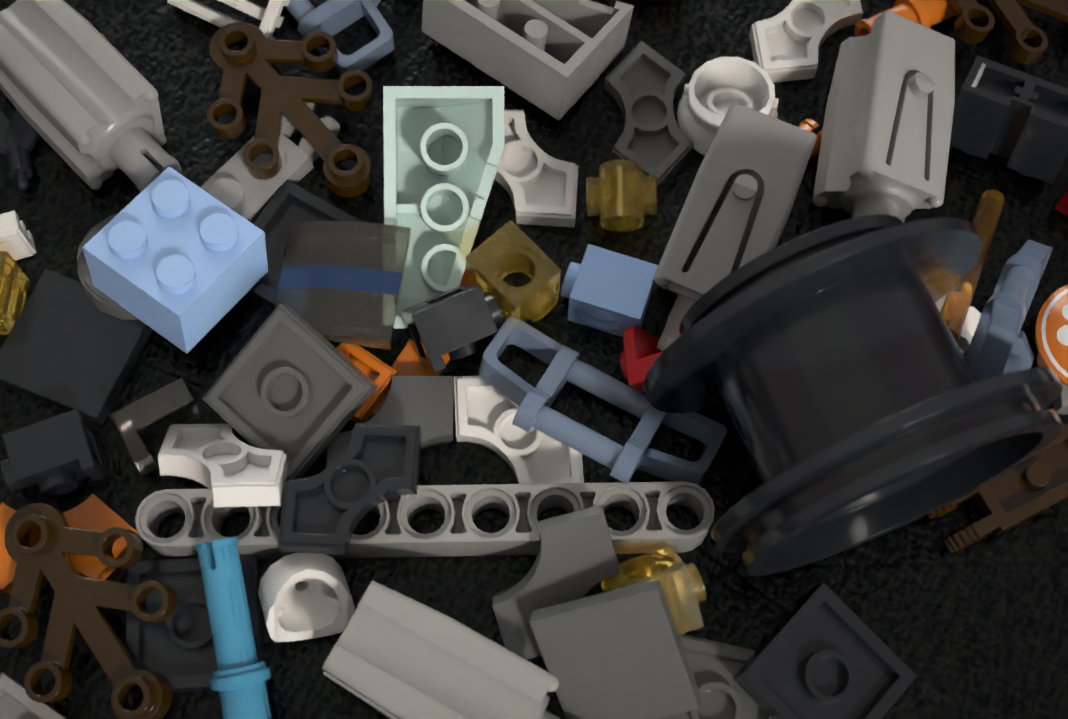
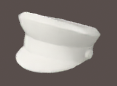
M719 57L705 62L694 72L690 83L685 84L684 93L677 109L679 128L692 141L693 149L702 155H706L732 102L778 119L777 106L779 98H775L774 84L768 73L755 62L740 57Z

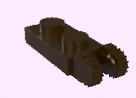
M1068 424L1063 426L1061 433L1051 443L1020 465L962 498L928 514L930 519L935 517L941 518L971 498L982 513L983 519L971 525H964L950 534L949 538L944 540L951 554L979 541L992 532L997 536L1068 498Z

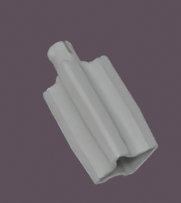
M16 0L8 8L0 11V89L23 118L91 189H100L103 182L110 178L116 169H121L136 185L140 193L169 166L181 174V165L177 159L169 155L161 147L166 143L157 90L107 40L103 33H100L87 19L64 0Z
M884 12L874 19L870 34L860 37H849L841 43L825 109L813 193V203L815 206H827L832 209L842 208L852 215V218L884 214L896 216L905 222V218L915 209L937 208L943 204L955 104V40L893 12Z
M731 103L698 169L654 275V280L660 288L677 294L656 346L657 349L664 351L681 336L679 327L684 315L710 288L751 260L777 247L817 138L816 134L741 104Z
M373 580L322 667L324 676L390 719H561L545 710L550 699L547 693L554 692L559 687V680L556 676L451 617Z

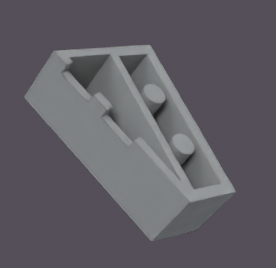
M423 0L421 31L552 117L560 120L624 50L634 6L616 1L613 8L590 0Z

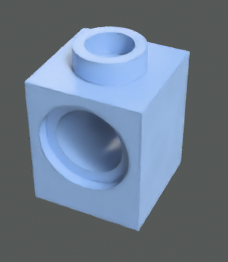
M588 244L582 263L579 264L571 261L562 285L561 296L569 298L568 320L623 337V329L632 326L641 328L654 289V275L658 265Z

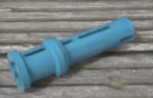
M238 537L214 540L209 543L196 544L195 550L198 552L218 667L217 671L211 672L212 679L209 682L211 690L219 693L223 719H272L265 683L271 678L270 667H266L265 661L258 662L238 549L239 539Z

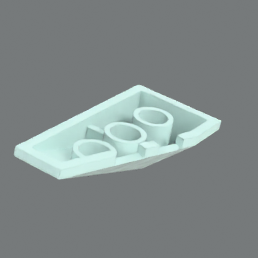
M383 86L385 270L403 273L399 296L385 294V329H407L400 313L401 310L460 286L505 148L504 86Z

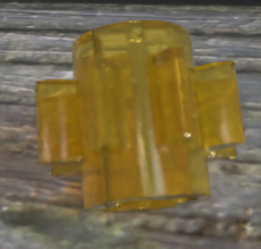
M621 159L603 163L599 167V178L588 177L586 179L587 215H600V226L608 231L628 232L643 227L645 224L644 214L657 213L656 176L643 177V166L632 160Z

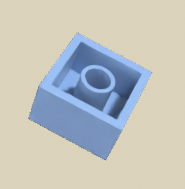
M170 166L82 247L93 286L186 354L268 272L265 232Z

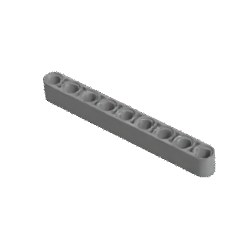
M685 481L628 482V484L614 482L418 485L417 494L391 498L370 510L380 515L379 524L369 534H352L347 555H326L333 558L538 555L540 534L537 518L543 511L556 507L572 513L603 505L604 511L611 507H624L635 517L636 524L629 530L616 531L609 527L616 554L682 553L692 551L702 543L713 522L715 507L711 496L704 488L696 483ZM165 489L147 496L137 509L135 517L137 531L142 539L165 559L199 558L198 552L195 550L196 544L231 538L221 535L222 524L227 517L238 512L250 514L249 526L243 533L234 536L239 539V555L257 554L260 559H281L286 555L296 553L281 552L278 547L283 497L280 506L214 507L213 494L209 489ZM674 506H686L697 515L699 525L690 530L678 529L667 519L666 511ZM485 509H499L507 515L509 522L499 532L486 533L475 526L474 520L477 515ZM423 510H436L445 517L440 529L434 533L421 534L410 527L414 516ZM175 513L185 514L184 526L178 534L169 538L158 537L159 525L164 518Z

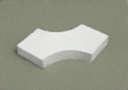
M792 0L776 16L757 21L751 25L749 37L754 62L768 73L772 82L814 78L818 66L819 47L832 33L859 23L858 21L861 20L863 14L860 0Z
M504 109L505 148L494 179L504 187L511 197L516 212V224L575 227L578 165L555 159L536 145L527 131L524 110Z
M480 375L454 377L457 442L475 443L497 453L511 467L519 484L584 483L582 453L536 429L529 433L513 425L512 422L519 406L482 379Z
M228 423L172 424L168 428L158 454L160 476L184 477L203 484L213 494L214 507L281 505L284 484L288 476L286 453H283V450L261 449L243 443L234 436L232 426Z

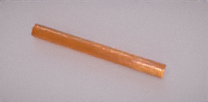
M990 189L981 195L972 221V225L982 240L983 248L981 255L969 273L946 294L940 311L956 343L959 341L1005 202L1003 194L997 190Z

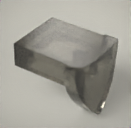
M183 378L109 415L141 476L159 467L140 429L196 401Z

